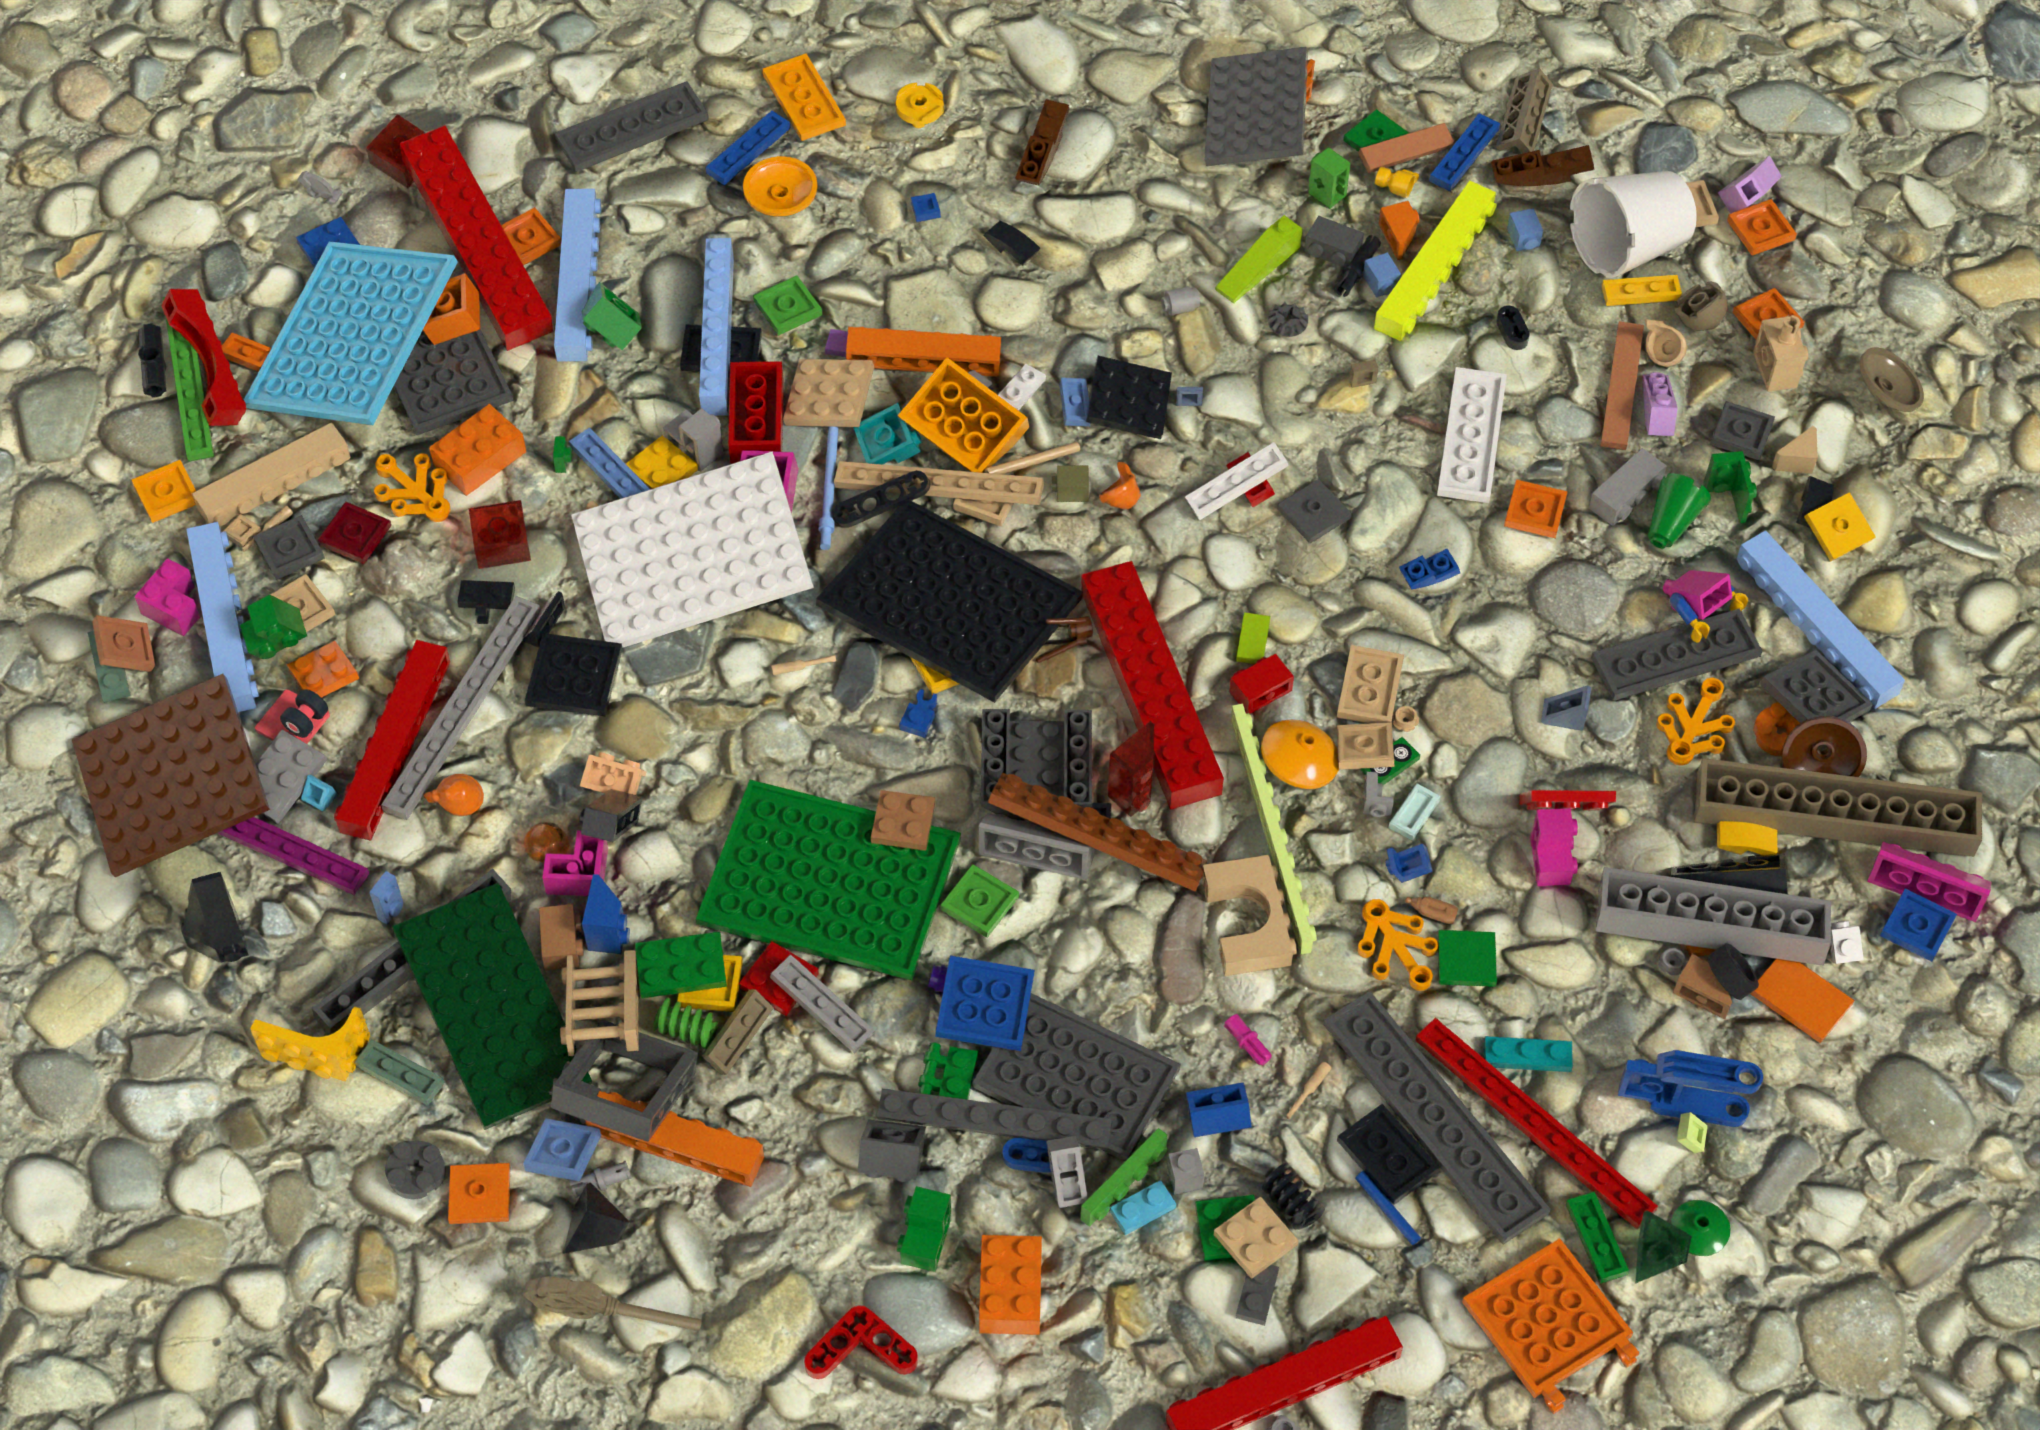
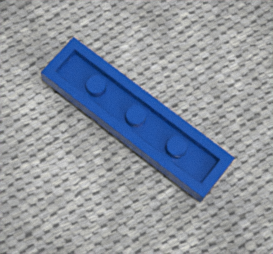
M771 110L706 166V174L721 184L726 185L790 129V122Z
M1479 113L1430 174L1429 181L1451 192L1499 131L1500 123Z

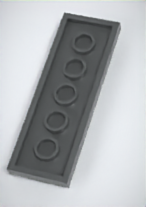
M688 81L555 132V138L575 172H578L709 120L703 104Z
M1739 608L1699 620L1698 622H1705L1710 627L1707 639L1702 635L1699 643L1691 639L1693 627L1685 624L1592 652L1591 659L1612 700L1615 701L1761 657L1763 650Z

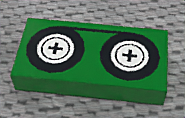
M1401 737L1393 743L1394 767L1361 768L1360 771L1365 776L1367 772H1378V783L1385 785L1420 760V754Z

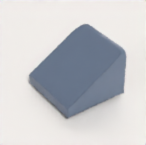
M1177 387L1176 406H1202L1203 387Z

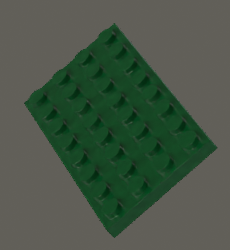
M496 883L392 926L393 933L483 1129H489L551 1102L552 1095L549 1094V1091L553 1087V1080L561 1076L564 1065L567 1061L571 1062L574 1056H568L567 1044H561L560 1028L566 1027V1024L500 884ZM587 1072L581 1081L591 1085L592 1079Z

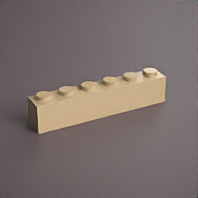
M331 422L192 493L196 507L207 524L218 522L219 526L225 525L240 514L248 513L253 508L271 501L286 491L295 489L300 484L318 477L323 472L351 459L348 446Z

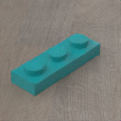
M1485 1036L1484 1059L1495 1068L1571 1072L1573 1068L1572 1041Z

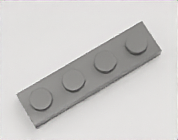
M791 954L771 973L770 978L854 1054L874 1034L875 1030Z

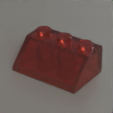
M1151 721L1110 753L1108 797L1130 817L1138 811H1144L1151 802L1154 755V724Z

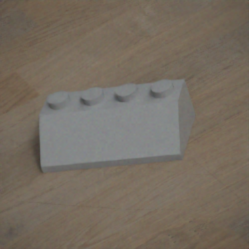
M987 813L980 822L979 855L1087 880L1095 848L1037 825L1032 821H1019L1003 814L994 815Z

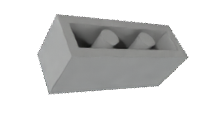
M1642 448L1592 493L1589 509L1612 526L1620 519L1625 520L1630 515L1633 507L1637 504H1643L1653 489H1659L1667 465Z

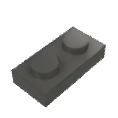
M1270 1265L1252 1279L1246 1274L1236 1319L1265 1326L1279 1272L1278 1266Z

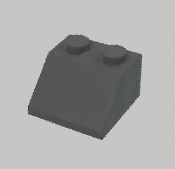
M869 1119L860 1141L858 1173H865L866 1176L871 1178L890 1176L902 1182L911 1181L912 1179L916 1180L921 1165L926 1126Z

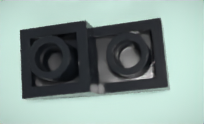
M1003 221L996 223L983 235L1000 253L1006 249L1022 266L1041 249L1024 233Z
M1809 476L1800 500L1803 501L1796 523L1810 528L1804 516L1832 501L1834 485Z

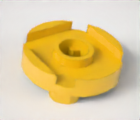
M917 82L910 83L902 87L897 93L896 112L898 116L905 122L912 124L915 128H923L926 124L934 122L944 112L943 94L932 84L925 83V86H917ZM915 102H924V105L918 106L915 105Z

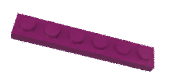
M255 817L217 833L354 896L369 875L368 868Z

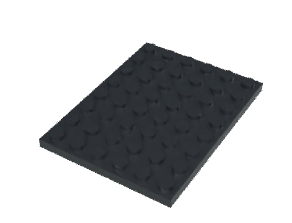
M910 501L897 508L816 598V606L995 703L1061 625L1047 624L1046 619L1067 618L1083 599V591L921 505Z

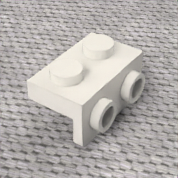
M1025 364L1006 387L999 392L998 396L1019 411L1046 380V375Z

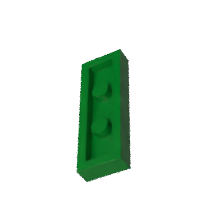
M1595 1192L1568 1199L1566 1207L1599 1283L1627 1276L1629 1273L1628 1266Z

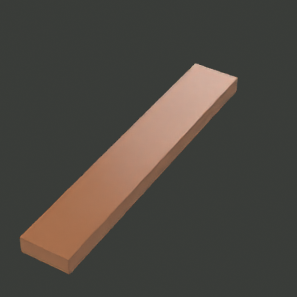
M1622 321L1618 323L1600 444L1602 447L1626 450L1644 325Z

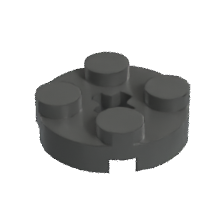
M417 1140L398 1143L394 1151L389 1155L385 1165V1175L389 1185L399 1196L406 1199L426 1197L427 1193L431 1192L434 1188L437 1190L441 1186L446 1174L445 1162L439 1148L425 1141ZM415 1164H419L423 1168L422 1171H417L416 1175H411L409 1170Z

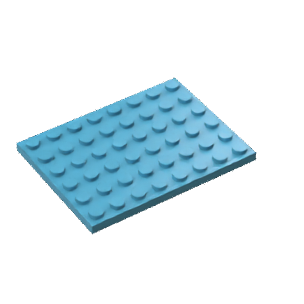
M328 242L244 398L246 408L374 425L458 263L455 256Z

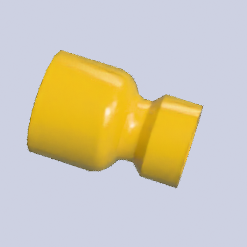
M1381 166L1375 178V185L1382 188L1387 186L1391 193L1408 198L1419 178V174L1406 169L1392 173L1390 169Z

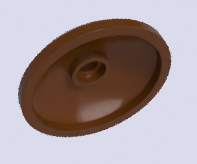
M1818 716L1803 721L1789 733L1782 749V762L1784 768L1859 777L1867 761L1866 744L1859 730L1848 721L1834 716ZM1820 745L1827 746V748L1823 751L1818 750V747Z

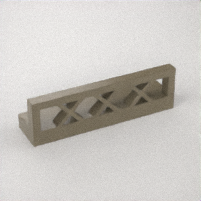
M1540 68L1515 78L1496 148L1499 151L1516 146L1523 154L1532 152L1535 149L1553 85ZM1512 133H1514L1513 138L1507 139Z

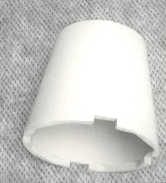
M1671 171L1588 179L1576 188L1570 204V210L1574 211V223L1570 224L1576 248L1585 264L1594 273H1602L1606 275V278L1620 276L1688 242L1696 227V206L1692 193L1685 181Z

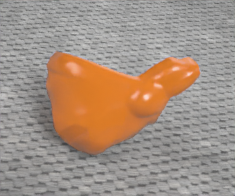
M1118 462L1117 467L1120 479L1099 495V500L1112 507L1126 510L1132 508L1137 503L1141 493L1136 477L1130 471L1128 464Z
M453 774L443 779L435 790L425 793L423 797L429 803H438L453 815L467 816L479 810L483 804L484 793L481 785L472 776Z

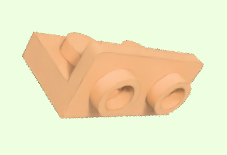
M599 752L598 757L589 754L580 786L601 793H606L613 789L636 795L641 776L645 777L646 771L639 769L641 764L625 759L624 763L621 764L614 762L615 756Z

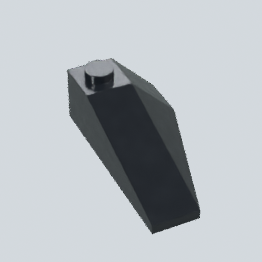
M1785 854L1748 856V862L1744 863L1735 862L1732 859L1722 860L1721 863L1717 864V867H1711V864L1700 863L1671 868V877L1788 894Z
M221 871L192 879L188 894V908L184 912L185 921L181 925V932L187 946L220 963L226 961L234 962L241 957L249 956L243 927Z

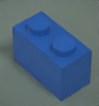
M1244 1082L1186 1092L1189 1118L1194 1137L1252 1127Z

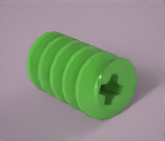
M666 998L657 1011L653 1030L658 1029L659 1033L663 1035L669 1032L670 1037L677 1038L679 1036L681 1041L687 1042L690 1040L691 1044L695 1046L701 1043V1047L707 1049L714 1040L718 1028V1022H713V1013L709 1012L705 1019H703L702 1009H698L692 1015V1006L688 1005L684 1011H681V1002L677 1001L674 1007L671 1008V999Z

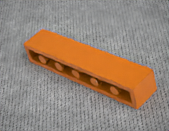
M848 327L846 360H872L874 369L935 372L948 357L966 372L975 370L982 376L999 377L1001 337L967 335L964 333L951 334L915 330H891L888 328Z
M599 1091L597 1097L643 1112L648 1105L643 1101L632 1102L626 1100L615 1092L605 1093ZM669 1111L649 1142L586 1120L587 1126L600 1129L601 1138L752 1187L764 1159L763 1144H760L758 1140L748 1136L742 1138L733 1135L725 1128L719 1127L714 1129L708 1127L697 1119L687 1120L678 1117L672 1111Z

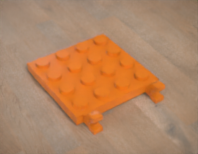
M1560 1238L1466 1295L1462 1300L1464 1306L1531 1395L1536 1398L1542 1394L1553 1414L1563 1409L1564 1405L1562 1403L1566 1401L1564 1395L1556 1388V1384L1614 1348L1617 1350V1354L1626 1368L1637 1361L1635 1357L1639 1355V1351L1628 1340L1632 1337L1633 1331Z

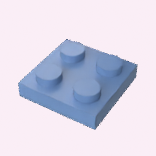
M545 1118L523 1163L525 1171L580 1181L600 1140V1129Z

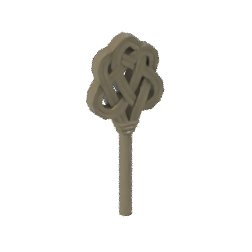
M551 1276L532 1279L526 1282L523 1293L526 1299L533 1302V1305L540 1309L562 1313L576 1319L593 1318L596 1312L603 1314V1316L619 1314L695 1331L700 1330L702 1319L619 1302L618 1299L611 1295L602 1296V1289L598 1285L580 1280L572 1281Z

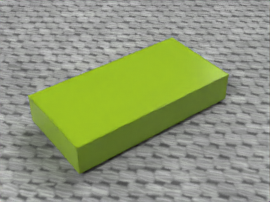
M1244 612L1236 662L1255 664L1264 657L1271 616Z

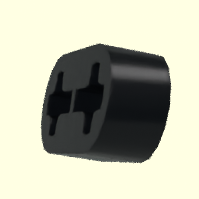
M1510 305L1501 307L1498 311L1496 323L1505 343L1513 350L1524 349L1528 345L1530 333L1520 311Z

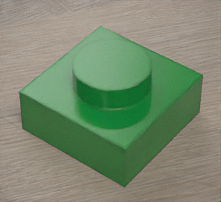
M555 436L553 461L556 473H566L567 463L572 461V448L567 447L565 436Z

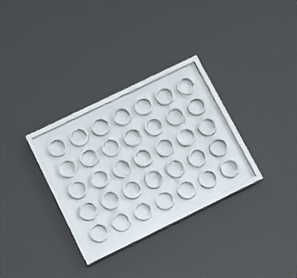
M773 451L571 514L604 640L622 643V647L814 588Z

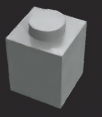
M1198 1149L1169 1153L1167 1170L1174 1195L1202 1190L1204 1171Z

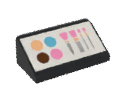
M558 591L546 602L524 636V642L539 648L542 634L550 633L565 610L562 592Z

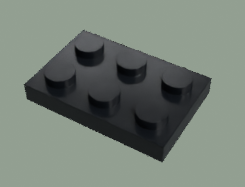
M685 325L680 361L681 371L700 372L702 325ZM731 327L730 362H759L762 339L761 328Z
M1383 1104L1337 1136V1142L1393 1205L1439 1172L1440 1167Z

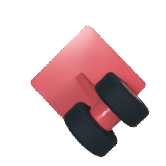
M286 689L257 723L255 731L273 741L283 729L308 744L330 717L328 705L318 694L311 690L304 689L299 694H296Z

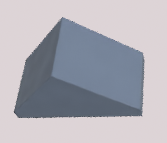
M1587 685L1544 699L1541 722L1545 725L1583 731L1589 708L1591 687Z

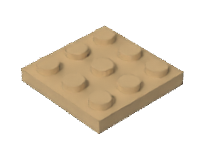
M799 359L783 418L785 425L859 427L874 370L873 361Z

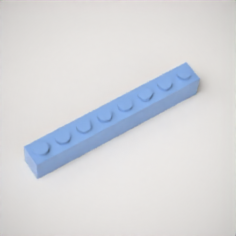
M565 189L554 340L557 362L588 361V351L593 350L592 336H589L590 330L583 324L582 310L589 300L592 291L597 286L596 276H593V272L598 270L597 256H594V252H599V239L595 236L596 233H600V219L597 218V214H601V199H596L595 189Z
M731 238L706 239L699 399L701 408L708 414L715 416L728 415L734 267Z
M218 522L187 528L214 677L221 674L226 676L238 712L255 709V697H259L256 681L251 682L250 678L251 675H255L252 660H247L246 657L248 650L240 627L245 621L243 615L238 616V610H242L239 594L234 595L233 589H237L238 585L235 573L230 574L229 568L234 567L231 552L226 553L225 547L230 546L227 532H221Z
M1766 530L1741 544L1736 559L1740 567L1755 579L1756 584L1769 594L1774 604L1781 608L1789 616L1791 622L1804 632L1809 642L1816 645L1824 654V657L1873 703L1872 707L1874 709L1900 694L1905 679Z

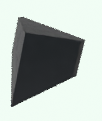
M591 1182L586 1184L575 1204L563 1254L614 1245L619 1242L630 1222Z

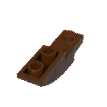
M1049 99L1045 100L1033 136H1030L1015 177L1016 180L1038 186L1041 184L1063 136L1062 129L1070 110L1068 104Z
M1589 145L1542 156L1540 150L1491 161L1495 182L1513 186H1542L1571 182L1570 175L1594 170Z

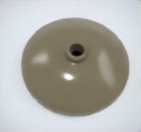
M1879 347L1869 348L1862 354L1860 358L1862 379L1869 392L1879 402L1902 412L1915 411L1922 405L1924 400L1922 385L1914 371L1905 361L1894 353Z

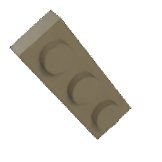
M756 989L749 990L702 1057L718 1073L727 1075L774 1009L773 1006Z

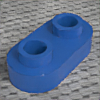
M1013 1138L1008 1140L1003 1146V1161L1009 1168L1042 1173L1051 1172L1050 1163L1041 1160L1043 1157H1049L1046 1141ZM1019 1153L1022 1155V1157L1020 1159H1015L1012 1157V1155Z

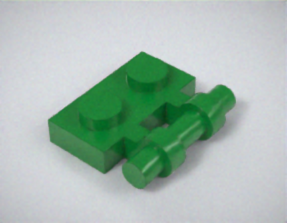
M935 1042L930 1043L929 1050L925 1052L923 1059L925 1064L924 1072L919 1077V1093L930 1095L931 1091L939 1092V1096L969 1100L978 1051L950 1046L948 1056L940 1055L941 1045ZM936 1068L944 1069L942 1079L934 1077Z

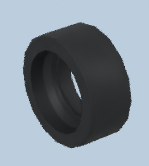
M1725 943L1708 956L1709 966L1717 980L1735 999L1741 1000L1758 988V979L1753 969L1742 954L1731 944Z

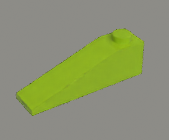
M1283 215L1259 237L1217 284L1215 290L1232 303H1235L1301 248L1303 228Z

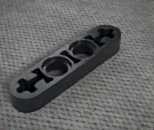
M922 471L909 472L840 502L833 510V518L841 527H852L925 495L930 489V480ZM916 478H919L920 481H923L920 483L921 488L917 489L915 486H912L915 484L914 480ZM903 483H905V485L909 487L907 488V490L910 493L907 495L905 489L902 486ZM891 488H899V498L893 501L889 500L887 492ZM868 498L876 499V506L871 511L863 509V503ZM855 504H857V508L862 513L861 515H858V513L855 511ZM844 509H847L848 512H852L848 514V520H844L843 517H841L843 515L842 511Z

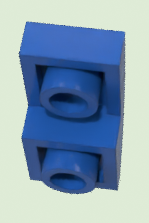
M1448 548L1427 559L1422 555L1399 567L1411 590L1427 587L1460 574V569Z

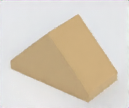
M1814 426L1810 427L1777 451L1772 468L1775 471L1812 474L1818 458L1817 429Z

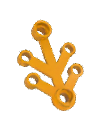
M421 453L414 458L417 469L416 483L397 467L393 456L389 454L380 455L375 462L378 475L384 478L393 477L405 489H390L386 484H379L374 488L375 497L378 501L394 500L391 508L393 514L398 517L406 514H425L434 522H442L448 517L451 507L448 500L444 499V489L448 476L443 468H436L431 473L432 482L435 484L432 497L426 492L427 473L431 466L430 458L427 454ZM404 499H418L423 504H407Z
M1707 678L1703 681L1700 690L1702 699L1692 718H1690L1684 705V697L1679 693L1669 695L1667 707L1676 713L1684 734L1680 739L1673 726L1674 718L1668 713L1659 715L1656 726L1665 733L1670 743L1666 753L1672 763L1687 765L1696 754L1707 751L1719 754L1723 751L1725 741L1719 735H1713L1709 740L1692 744L1697 736L1715 731L1730 733L1734 728L1735 720L1730 715H1722L1719 719L1702 723L1712 702L1718 701L1722 696L1724 685L1719 679ZM1673 700H1676V701H1678L1680 704H1674V703H1672V701H1673ZM1661 721H1667L1669 724L1665 725ZM1722 722H1727L1730 726H1725ZM1713 742H1716V743H1718L1720 746L1716 747V746L1712 745V743H1713Z
M1372 899L1367 902L1362 910V917L1367 922L1363 939L1358 943V954L1363 958L1371 957L1375 951V943L1373 941L1378 927L1384 935L1378 961L1373 965V977L1377 980H1384L1389 976V961L1392 950H1394L1410 974L1409 984L1411 987L1418 991L1428 989L1433 978L1432 971L1426 966L1418 965L1405 946L1421 949L1422 954L1427 957H1432L1437 953L1438 941L1435 938L1415 936L1421 933L1423 929V919L1418 915L1408 916L1390 911L1389 906L1381 899ZM1378 912L1381 916H1374L1371 913ZM1416 922L1419 924V927H1412L1410 923ZM1390 923L1406 926V930L1410 934L1394 930ZM1430 944L1434 946V949H1427L1425 945ZM1362 946H1369L1371 950L1365 951L1362 949ZM1383 968L1386 972L1379 973L1376 969ZM1421 978V979H1423L1425 982H1424V983H1419V982L1415 981V979Z

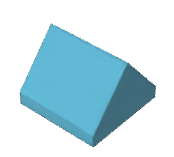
M308 775L301 800L321 811H325L338 794L332 786L312 775Z

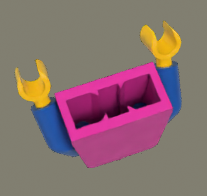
M1691 570L1677 580L1667 579L1663 585V592L1670 596L1671 608L1679 613L1687 625L1693 627L1691 639L1696 643L1700 642L1702 635L1707 639L1710 630L1707 623L1698 622L1697 619L1703 620L1730 599L1732 600L1729 605L1731 611L1739 608L1742 611L1748 603V597L1745 594L1734 592L1735 588L1731 586L1730 575L1727 573Z

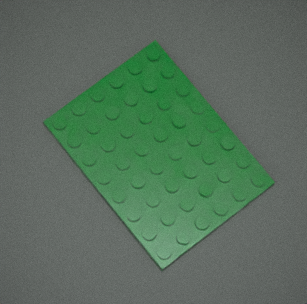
M749 779L696 916V925L769 944L774 942L781 947L912 980L961 841V833L931 825L926 851L871 843V834L876 811Z

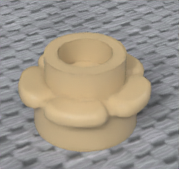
M1402 706L1393 714V725L1398 730L1410 732L1419 724L1417 712L1412 707Z

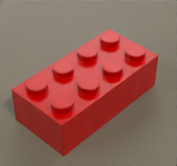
M782 361L730 362L728 439L730 464L741 461L742 450L783 452L784 378Z

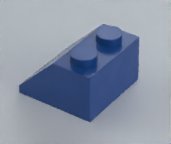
M593 874L582 921L588 951L621 955L623 945H628L630 938V928L626 927L627 914H623L620 900L598 874Z

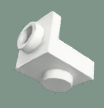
M1849 921L1832 922L1830 944L1832 962L1838 964L1864 960L1859 926L1849 925Z

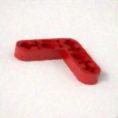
M861 1305L851 1308L807 1353L804 1360L807 1374L813 1379H823L862 1342L899 1374H910L918 1365L916 1349L874 1312ZM865 1316V1325L859 1323L853 1328L855 1325L854 1317L861 1319ZM852 1328H853V1335H855L854 1337H853L852 1334L850 1333V1330H851ZM885 1333L889 1335L891 1340L888 1345L880 1347L873 1342L874 1337L877 1334ZM835 1336L846 1337L848 1340L847 1345L842 1349L832 1347L830 1343ZM896 1344H898L897 1352L904 1357L907 1354L910 1355V1363L904 1361L899 1364V1356L893 1351ZM823 1348H826L829 1354L823 1360L824 1367L817 1366L814 1369L812 1360L820 1361L825 1356Z

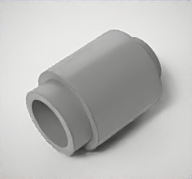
M1187 286L1165 291L1164 297H1161L1163 311L1168 312L1172 316L1192 312L1195 308L1200 307V297L1196 288Z

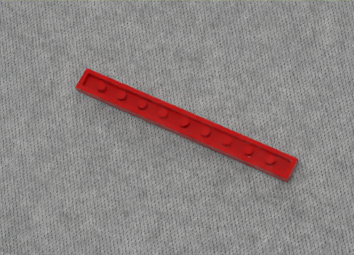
M1436 1017L1416 1035L1415 1041L1588 1189L1595 1192L1601 1200L1635 1229L1638 1230L1657 1211V1204Z

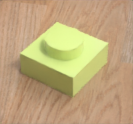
M1691 1112L1681 1114L1677 1141L1693 1153L1704 1152L1708 1125Z

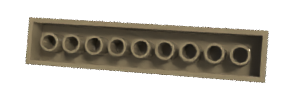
M1702 758L1696 779L1694 822L1717 825L1720 821L1746 822L1776 829L1778 833L1881 845L1882 842H1886L1906 849L1974 857L1982 842V792Z

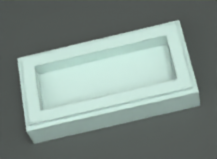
M1416 783L1389 822L1388 828L1413 841L1440 801V795Z

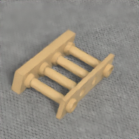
M636 950L624 951V963H619V966L575 969L573 955H568L567 967L562 968L563 985H566V1027L560 1028L561 1044H567L568 1056H574L575 1041L616 1037L626 1041L627 1051H639V1000ZM618 977H620V980H624V982L619 983V986L576 989V981ZM614 997H620V1000H624V1002H619L618 1006L575 1009V1001ZM613 1017H620V1020H624V1022L619 1023V1026L575 1029V1021Z

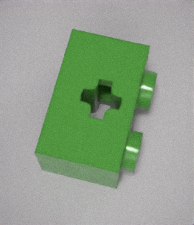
M1329 147L1323 152L1317 153L1311 160L1308 193L1331 209L1347 196L1351 163Z

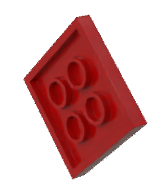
M1530 790L1519 794V805H1527V810L1552 808V805H1555V809H1576L1582 805V810L1598 811L1608 808V804L1616 802V791Z

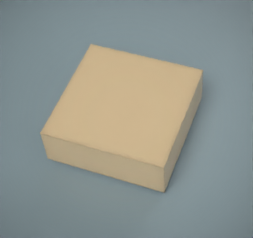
M240 514L223 531L227 532L230 541L242 548L261 529L260 526Z

